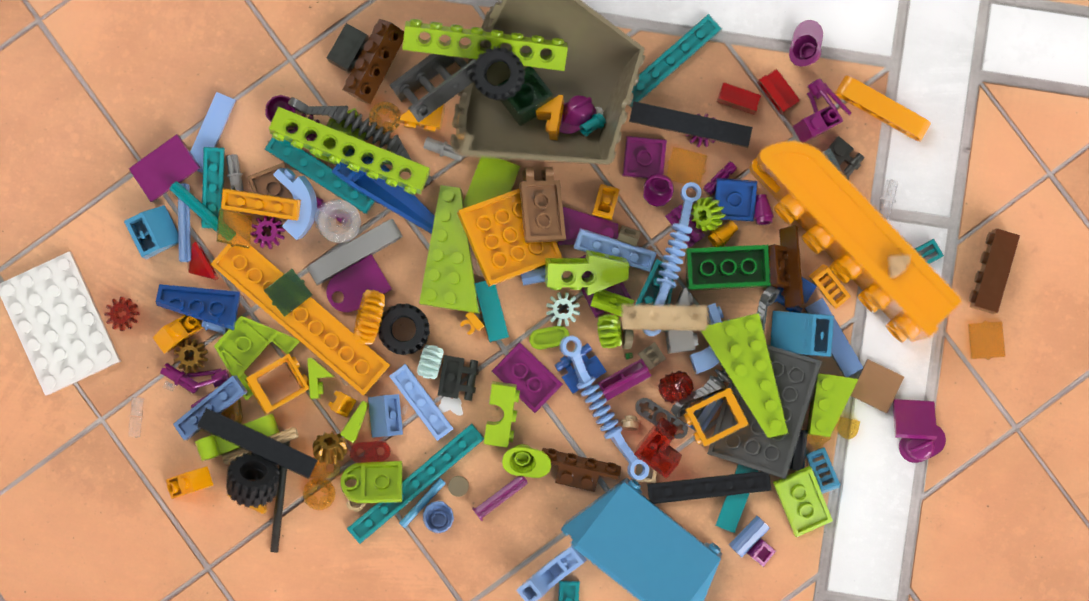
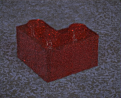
M662 416L638 444L634 455L667 479L679 465L682 454L669 445L675 438L678 428Z

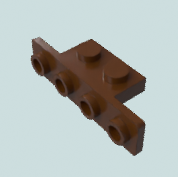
M792 225L779 230L780 245L773 244L768 246L771 285L784 288L785 307L787 308L804 304L798 227Z
M542 448V451L549 457L551 464L559 466L555 482L557 484L595 492L599 476L616 480L620 478L621 466L615 463L597 461L594 458L580 457L573 453H563L552 448Z

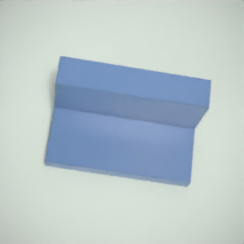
M399 394L368 397L372 438L403 435Z

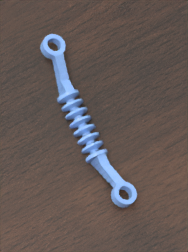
M694 182L686 183L681 189L680 195L684 201L679 223L672 225V229L677 232L670 233V236L675 240H668V244L673 247L665 249L670 255L663 256V259L668 261V263H661V267L666 269V271H659V275L664 278H657L656 283L660 285V289L654 305L664 306L669 289L676 288V283L671 280L679 278L674 272L681 271V268L676 266V264H683V260L678 258V256H685V252L680 249H687L688 247L683 241H689L690 238L685 234L692 233V229L688 227L692 204L700 198L702 192L700 186ZM686 189H694L696 196L693 198L688 197ZM643 330V332L648 336H656L661 330Z
M575 336L564 337L560 342V350L563 355L571 357L579 382L577 388H585L581 392V396L588 395L585 403L592 402L588 407L589 410L596 409L592 416H600L596 423H604L600 430H608L604 434L605 439L610 438L628 461V475L636 480L645 479L649 473V466L645 461L638 459L633 451H631V448L620 433L623 430L622 426L615 427L619 422L618 419L611 420L615 415L614 412L607 413L611 406H603L607 402L606 398L599 399L603 392H595L599 388V384L592 385L596 379L594 376L590 377L586 371L580 354L581 341ZM570 340L575 344V349L572 352H569L566 348V344ZM637 464L642 466V472L639 475H636L634 472Z

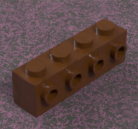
M379 19L342 90L359 101L371 104L404 40V31L389 21Z
M998 228L988 233L986 238L988 246L986 252L984 251L980 258L982 267L980 271H977L974 280L977 284L975 290H972L969 296L971 308L991 314L998 313L1020 235Z

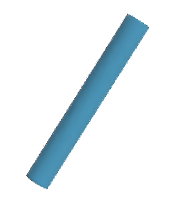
M440 478L399 524L406 528L446 482Z

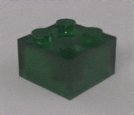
M529 66L524 69L525 81L521 85V90L517 91L515 96L509 97L507 100H500L519 126L537 117L536 110L554 98L553 93L533 67ZM509 78L503 81L502 83L498 84L497 86L504 85L509 80Z

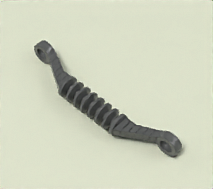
M291 97L288 102L289 106L305 115L329 116L336 120L338 124L345 120L344 127L346 128L351 124L352 132L358 128V136L365 132V140L372 136V144L379 140V148L386 144L387 151L411 160L398 137L399 135L396 134L390 138V130L383 134V126L376 130L377 123L374 122L369 126V118L362 122V114L355 118L356 111L353 110L350 114L347 113V105L307 106L294 97ZM428 176L425 184L429 185L433 178Z
M772 285L761 295L757 313L760 315L763 332L768 306L779 295V290ZM723 368L722 371L715 369L717 377L710 375V379L703 387L678 399L673 405L671 413L679 418L686 413L685 409L689 408L692 402L725 390L727 387L723 382H732L725 369Z

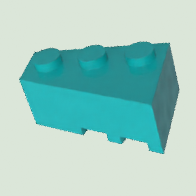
M656 259L635 305L655 304L660 285L656 283L657 278H664L659 275V271H666V269L661 267V263L665 262ZM673 288L669 289L664 306H671Z

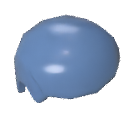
M443 501L430 503L423 513L424 525L434 533L447 531L454 521L452 509Z

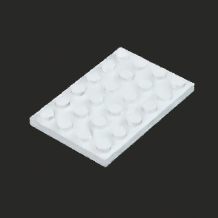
M69 251L0 283V297L45 396L121 362L72 252Z

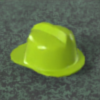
M525 444L511 448L503 455L502 459L504 469L516 476L541 478L546 476L551 468V461L543 451L533 449Z

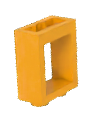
M290 354L245 379L265 415L309 390L308 378L305 374L301 375L298 370L300 365L294 356L291 358ZM286 363L301 389L271 405L257 379Z
M727 388L685 409L687 414L684 415L688 426L693 425L696 431L693 433L697 444L702 443L704 447L749 425L731 388ZM724 397L737 424L706 439L693 412Z

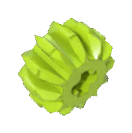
M713 197L700 198L692 205L694 210L691 211V214L694 215V218L691 221L697 222L696 228H702V231H713L723 223L721 218H724L726 215L721 213L724 207L718 206L719 200H713Z
M611 314L600 316L597 322V330L601 346L603 348L621 346L623 339L619 317Z

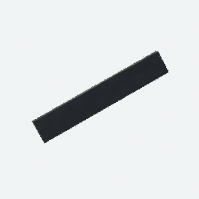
M635 101L633 102L629 120L631 123L746 148L749 147L753 127Z
M208 408L205 409L197 425L198 428L307 479L310 478L318 462L317 459Z
M762 471L647 484L649 501L653 504L772 491L770 474Z

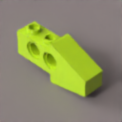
M586 250V258H545V284L552 290H561L562 287L581 290L582 287H585L587 295H591L626 281L629 278V262L623 257ZM565 271L571 272L568 278H562L561 276ZM585 271L592 272L588 278H582V274Z

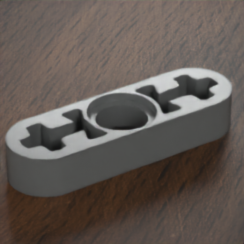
M642 398L636 402L635 410L640 416L673 438L681 439L687 435L688 427L683 421L650 399ZM648 402V408L654 410V407L658 408L653 413L652 419L648 417L651 413L648 411L642 413L640 411V403ZM660 412L665 413L667 416L666 423L662 425L656 422V415ZM671 418L675 420L672 422L675 426L682 425L683 434L678 433L675 435V429L669 427V430L665 429L669 425Z

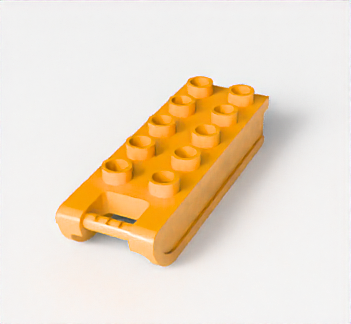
M779 142L761 150L757 158L750 163L749 170L751 174L778 201L773 207L776 214L789 225L796 220L806 231L801 236L803 242L814 253L819 254L824 250L834 260L829 268L839 280L846 284L852 279L863 290L857 295L860 302L872 313H875L878 309L885 313L890 319L885 326L898 341L903 343L906 339H909L911 342L930 338L939 329L937 326L961 304V298L821 151L801 142ZM910 255V262L904 272L896 277L889 278L888 257Z

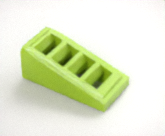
M366 401L360 403L341 431V435L352 443H355L362 426L368 408V402Z

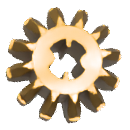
M185 339V346L179 343L178 347L181 350H174V354L179 355V357L174 359V362L181 361L178 368L182 369L185 367L186 373H189L191 369L194 373H197V366L201 369L205 367L201 361L208 362V358L203 357L204 354L208 353V350L201 351L204 343L197 345V339H193L191 343L189 339ZM188 352H194V360H188Z
M333 431L330 434L324 432L323 436L317 435L316 440L313 441V455L319 460V463L325 462L328 465L333 462L336 465L337 460L343 461L344 456L347 454V442L345 438H342L341 433L335 435Z

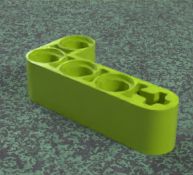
M273 414L242 424L268 437L280 432ZM215 435L195 441L202 461L240 448Z

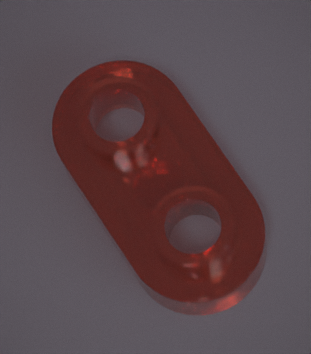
M384 441L359 442L350 449V457L357 463L384 461L391 454L389 444ZM379 447L384 448L385 452L383 455L377 453ZM358 449L364 450L363 456H358Z

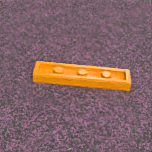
M224 188L221 209L297 221L299 220L301 200Z

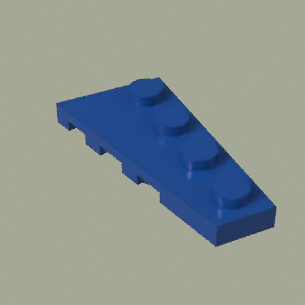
M159 284L156 305L234 330L241 295L238 291Z

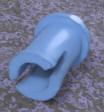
M206 321L202 322V327L206 331L210 329L223 335L227 332L228 328Z

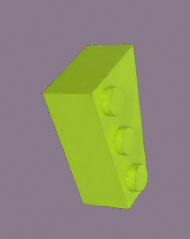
M818 373L813 401L810 403L807 425L809 435L831 436L858 379Z

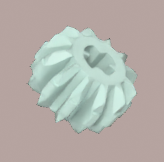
M559 292L557 293L559 300H556L553 296L550 297L554 305L547 303L546 307L553 310L546 312V314L555 315L550 319L551 322H554L556 318L559 319L557 326H561L562 320H564L566 326H569L568 318L575 322L576 319L572 314L580 315L579 311L573 310L580 307V304L572 305L576 297L573 296L569 301L567 300L569 293L566 292L565 298L562 299ZM559 305H567V311L569 312L567 314H559V308L557 307Z
M427 344L424 346L418 365V375L427 379H435L437 377L444 354L442 348Z

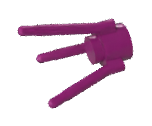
M821 78L807 86L810 91L807 93V96L811 101L814 113L818 112L814 97L817 100L823 97L833 110L835 109L834 104L827 95L828 93L848 115H851V111L829 89L826 82L823 83Z
M221 368L186 374L188 377L213 375L210 380L192 385L193 389L212 383L214 387H219L230 378L227 370H222ZM206 395L205 397L201 398V399L198 400L196 403L192 404V405H191V408L195 407L199 402H201V401H202L204 398H206L208 395Z

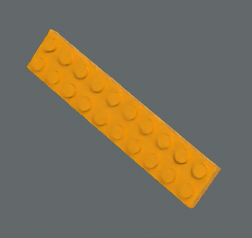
M236 234L211 263L216 270L363 396L366 395L390 367V364L367 344H360L355 341L353 332L240 235Z

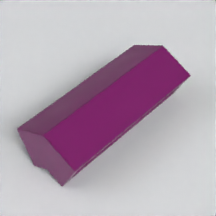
M640 359L597 384H599L600 390L608 401L651 377V374L643 360Z

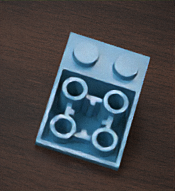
M773 311L770 346L796 354L831 357L834 315Z

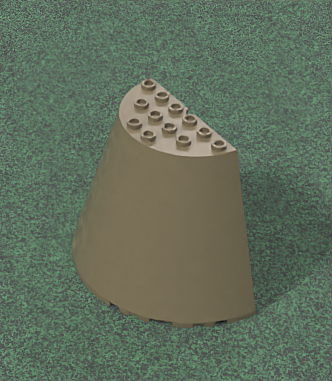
M498 0L494 7H490L481 27L483 31L500 30L504 32L503 34L508 35L521 33L524 37L530 38L533 35L544 37L545 40H552V38L563 39L568 45L565 71L524 66V84L521 85V90L517 91L515 96L509 97L507 100L498 101L487 98L475 87L474 82L458 93L460 101L459 104L455 105V114L452 121L453 127L456 128V135L452 134L451 136L452 151L460 156L606 165L612 163L616 156V151H614L616 143L620 141L622 136L620 129L628 115L625 112L626 104L630 105L632 102L633 86L637 84L639 74L637 73L645 60V55H643L645 48L581 0ZM483 40L480 45L483 48H488L491 43L488 40ZM503 43L500 46V48L503 47L509 50L511 48V45L509 43ZM523 46L520 51L529 53L531 47ZM545 48L540 53L543 56H548L552 51ZM496 62L492 64L487 71L488 81L494 86L504 85L510 78V68L505 63ZM558 95H563L564 104L572 97L581 95L587 98L591 97L594 107H601L603 109L606 123L603 128L596 129L587 137L579 130L572 134L559 132L558 140H550L549 132H546L547 120L537 119L536 110Z

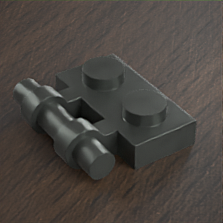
M838 136L824 152V155L837 169L843 161L849 164L841 172L849 180V176L854 170H858L861 166L860 163L865 157L858 153L852 158L849 154L854 148Z
M444 355L438 395L458 399L459 391H464V400L472 401L473 393L476 391V387H474L475 379L479 373V369H477L478 361L470 360V366L463 367L464 358ZM462 373L468 374L466 385H460Z

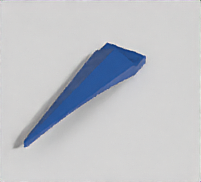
M349 149L345 156H352L354 150ZM367 156L362 162L370 164L373 162V158ZM341 162L332 170V174L352 189L432 234L435 216L414 195L405 192L403 187L398 185L392 187L380 178L377 180L372 179L366 175V172L361 170L359 172L352 171L347 168L348 165ZM385 165L381 167L384 172L390 171Z

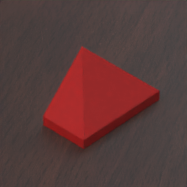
M194 242L191 249L188 273L213 280L219 279L201 245L198 242Z

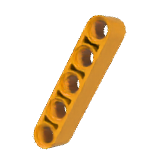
M845 75L835 92L839 98L916 141L923 139L931 124L924 117L853 77Z

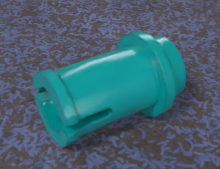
M600 113L593 114L590 120L579 126L582 129L580 131L587 137L596 129L603 128L606 120Z

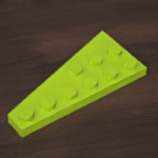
M440 185L419 304L480 314L470 244L457 214L458 210L464 209L462 190L457 187Z
M759 313L707 325L705 331H701L767 438L787 434L785 418Z

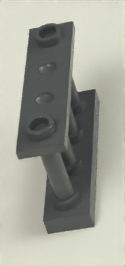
M430 54L391 83L390 87L401 102L407 98L412 103L409 110L419 123L473 83L472 68H474L473 63L475 60L473 59L467 63L461 57ZM456 62L461 69L451 76L446 68ZM440 74L445 81L435 88L430 80ZM424 86L429 93L419 100L414 92Z

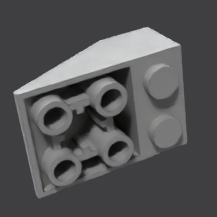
M687 288L683 289L680 292L676 306L693 305L692 294L687 292ZM668 330L665 333L668 354L693 351L695 346L698 345L697 333H693V331Z

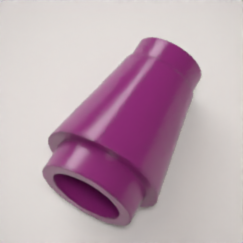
M756 195L754 212L756 224H771L774 215L767 195Z

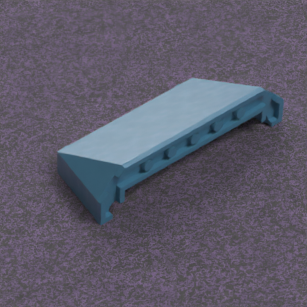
M625 478L567 520L561 528L564 535L568 536L569 534L572 538L570 543L574 549L640 601H704L722 557L721 549L715 543L709 544L705 542L703 544L645 498L640 489L641 485L634 479L629 480Z

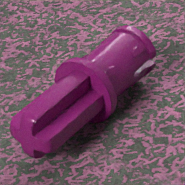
M169 363L164 365L166 368L163 367L160 374L174 381L176 386L180 385L192 394L197 392L199 387L193 389L192 385L198 382L185 375L186 372H180Z

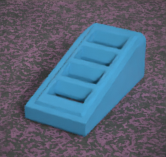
M825 447L806 454L822 494L839 488L840 482ZM820 456L824 457V459L813 463L812 459ZM827 464V467L816 470V467ZM828 471L830 472V475L824 476L822 478L819 477L820 474H823ZM828 480H833L832 483L827 484L825 486H823L822 484L823 482H826Z

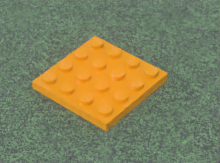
M519 189L466 207L457 212L488 287L545 266V258H563L556 241L525 243Z

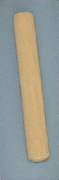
M292 427L269 437L285 443L298 438L299 435L297 429ZM240 447L223 454L222 459L225 464H230L237 456L242 457L245 453H248V455L252 453Z

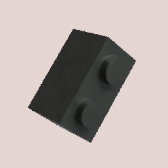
M346 23L329 52L327 60L350 73L363 51L365 43L369 39L368 35Z

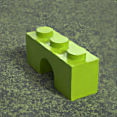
M492 382L489 404L501 407L504 417L497 422L487 421L484 444L508 447L509 442H513L515 430H511V423H516L517 410H513L514 402H519L520 390H516L517 384Z

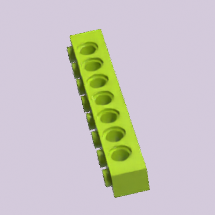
M410 19V21L405 23L402 50L477 60L479 58L478 55L486 52V49L500 48L503 43H509L511 45L509 51L514 52L519 57L523 66L565 71L568 45L567 42L560 38L545 40L544 37L533 35L530 38L524 37L521 33L508 35L503 34L504 32L500 30L485 32L482 28L478 27L463 29V26L456 24L448 27L443 26L440 22L426 24L418 19ZM427 32L430 38L423 40L419 37V34ZM442 35H448L451 39L449 42L444 43L439 38ZM466 37L471 42L468 45H462L460 40ZM483 40H488L491 45L488 48H483L480 43ZM523 46L531 47L529 53H523L520 49ZM545 48L552 51L548 56H543L540 52Z
M278 107L269 127L270 134L278 141L283 142V140H287L298 149L304 147L309 149V152L315 156L321 157V155L329 157L328 160L335 164H340L341 162L348 165L347 168L352 171L359 172L361 170L366 172L368 177L375 180L378 178L383 179L386 184L392 187L397 185L403 187L405 192L412 195L416 193L421 195L430 174L429 167L281 107ZM291 126L298 128L293 134L287 132ZM309 134L317 136L314 141H308L306 137ZM332 141L336 145L332 149H327L325 144ZM347 149L354 150V154L349 157L343 153ZM367 156L373 158V162L370 164H365L362 160ZM389 164L392 166V169L389 172H384L381 167ZM409 172L411 177L405 180L400 177V174Z

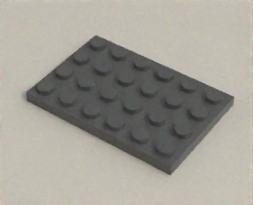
M767 345L788 433L767 438L733 382H731L728 388H731L749 425L711 443L707 454L786 479L822 361ZM725 398L713 436L737 424Z

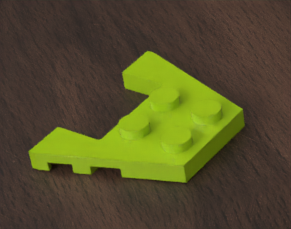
M241 315L235 322L234 330L229 329L214 347L232 376L237 375L247 390L243 397L248 400L253 393L245 381L248 377L244 373L271 342L275 343L286 354H289L300 341Z

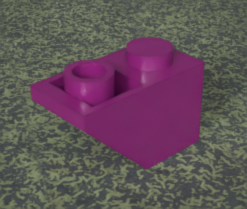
M828 106L802 119L792 127L800 142L805 143L842 123L843 119L836 107L833 110Z

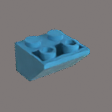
M165 205L141 212L124 221L141 257L144 259H149L179 244L178 230Z

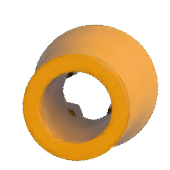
M730 220L716 230L711 231L708 239L714 247H724L738 230V227Z

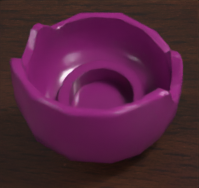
M277 95L267 102L265 115L270 122H272L278 107L296 114V110L288 105L290 98L284 95Z
M663 174L651 175L644 183V199L650 205L656 207L666 205L674 192L673 182L668 176Z

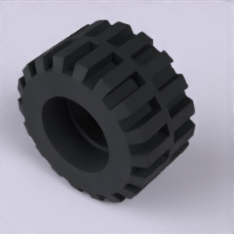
M503 47L488 48L483 54L480 53L478 55L479 58L473 63L474 68H472V79L475 87L487 98L498 101L507 100L509 97L515 96V93L521 90V85L525 81V70L519 57L514 52ZM496 62L507 64L511 72L509 80L501 86H494L487 79L489 67Z
M400 303L384 311L378 329L379 338L382 344L393 353L401 355L414 354L427 343L428 336L430 335V325L426 315L420 309L410 304ZM402 317L411 319L416 326L414 337L408 341H399L392 333L394 322Z
M245 453L242 457L237 456L235 460L230 462L227 471L226 489L232 501H237V504L240 506L244 504L248 508L249 506L257 508L258 505H267V502L270 503L273 501V497H276L279 483V468H277V464L253 453L250 455Z

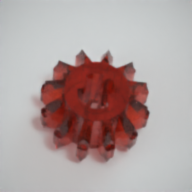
M120 297L119 302L116 299H112L114 306L107 304L106 307L110 309V312H105L104 315L111 317L106 322L107 324L113 323L112 329L116 330L119 327L120 331H125L126 327L128 329L133 328L131 322L138 323L134 316H139L140 312L134 311L138 308V305H131L132 299L128 298L125 302V298ZM122 311H125L126 315L122 317L118 315Z
M680 370L676 373L672 371L671 374L665 375V378L660 379L658 384L660 395L665 402L670 401L671 404L687 399V396L691 395L694 389L693 382L687 372H681Z

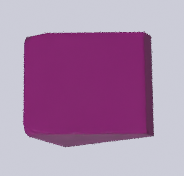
M760 538L747 554L764 567L776 551Z

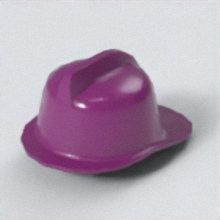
M805 20L796 27L793 33L789 57L790 61L796 66H810L821 56L823 29L817 21Z
M577 95L564 104L559 132L564 134L575 133L580 130L579 126L590 120L593 114H597L591 97L587 98Z
M937 426L936 440L901 438L899 442L900 454L909 462H923L943 450L946 443L945 433Z

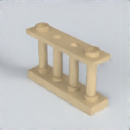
M623 305V330L705 331L707 328V306Z

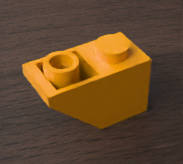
M445 105L440 106L419 123L410 110L400 116V121L407 128L415 129L416 126L424 127L425 131L435 132L436 129L441 130Z
M183 315L163 326L152 338L165 354L178 347L179 343L182 344L185 339H189L203 327L197 318Z
M208 466L166 479L167 490L170 493L171 499L214 486Z

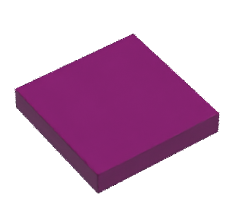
M627 136L623 177L648 179L651 175L663 174L667 140Z
M893 400L895 438L936 440L937 426L934 401Z

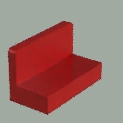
M777 69L767 76H763L757 82L780 115L800 101Z
M723 82L716 102L755 115L761 95Z

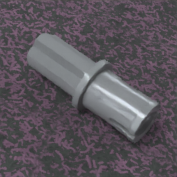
M430 137L426 138L424 149L438 153L440 157L444 155L457 161H461L463 156L457 155L452 151V146L448 145V142L445 141L443 143Z
M238 155L226 156L229 173L227 177L230 180L231 189L244 191L241 177L243 173L240 172Z

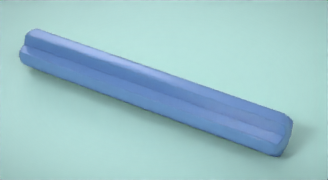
M181 183L190 192V185ZM178 198L179 261L189 262L191 261L190 208Z

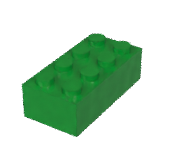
M768 245L687 248L685 250L687 291L770 286Z

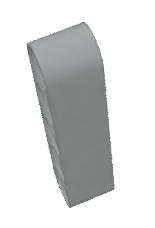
M390 219L310 264L307 269L316 285H320L371 254L373 255L398 241L403 236L394 220Z

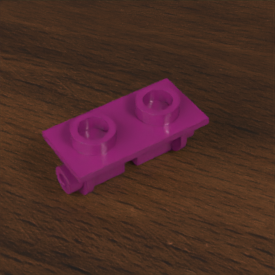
M681 204L665 216L671 225L679 223L683 207ZM691 216L688 227L692 229V233L685 234L690 240L684 241L689 248L705 237L702 230L696 228V223L691 221Z

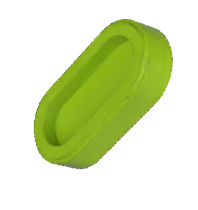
M564 326L537 329L531 333L529 341L531 346L538 350L560 346V342L564 337L569 336V331Z

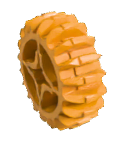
M366 290L363 293L353 332L354 340L360 344L371 345L375 341L384 308L385 296L383 293L376 290Z

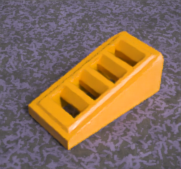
M822 264L808 276L834 309H837L851 297L825 264ZM829 279L832 280V281H831L829 284H827L825 287L822 286V285L825 284ZM836 285L837 288L829 294L828 291ZM840 291L843 293L836 300H833V297Z

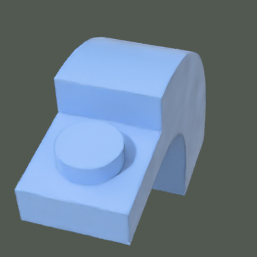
M280 168L273 175L291 192L294 199L301 200L299 220L288 219L282 227L296 240L302 239L310 230L316 218V195L311 183L305 176L295 178L296 175L290 169Z
M715 303L708 305L707 312L711 323L722 322L721 318H724L721 307H717ZM710 345L700 352L689 355L695 374L707 371L720 362Z
M570 546L527 579L517 589V592L524 601H537L587 559L574 549L573 546Z

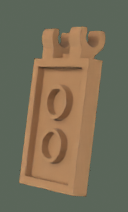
M533 167L525 168L522 171L524 181L519 183L525 243L566 240L560 180L554 181L553 167H544V170H542L543 180H534Z

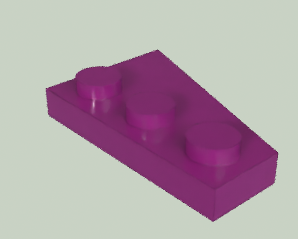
M563 207L566 240L558 241V245H574L580 228L618 239L617 223Z

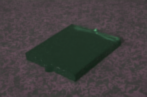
M293 269L289 270L264 290L273 301L272 305H276L284 317L312 296V293L304 284L305 281L301 280Z

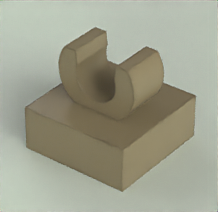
M622 225L617 240L637 246L641 231Z
M655 342L638 353L649 370L666 359Z

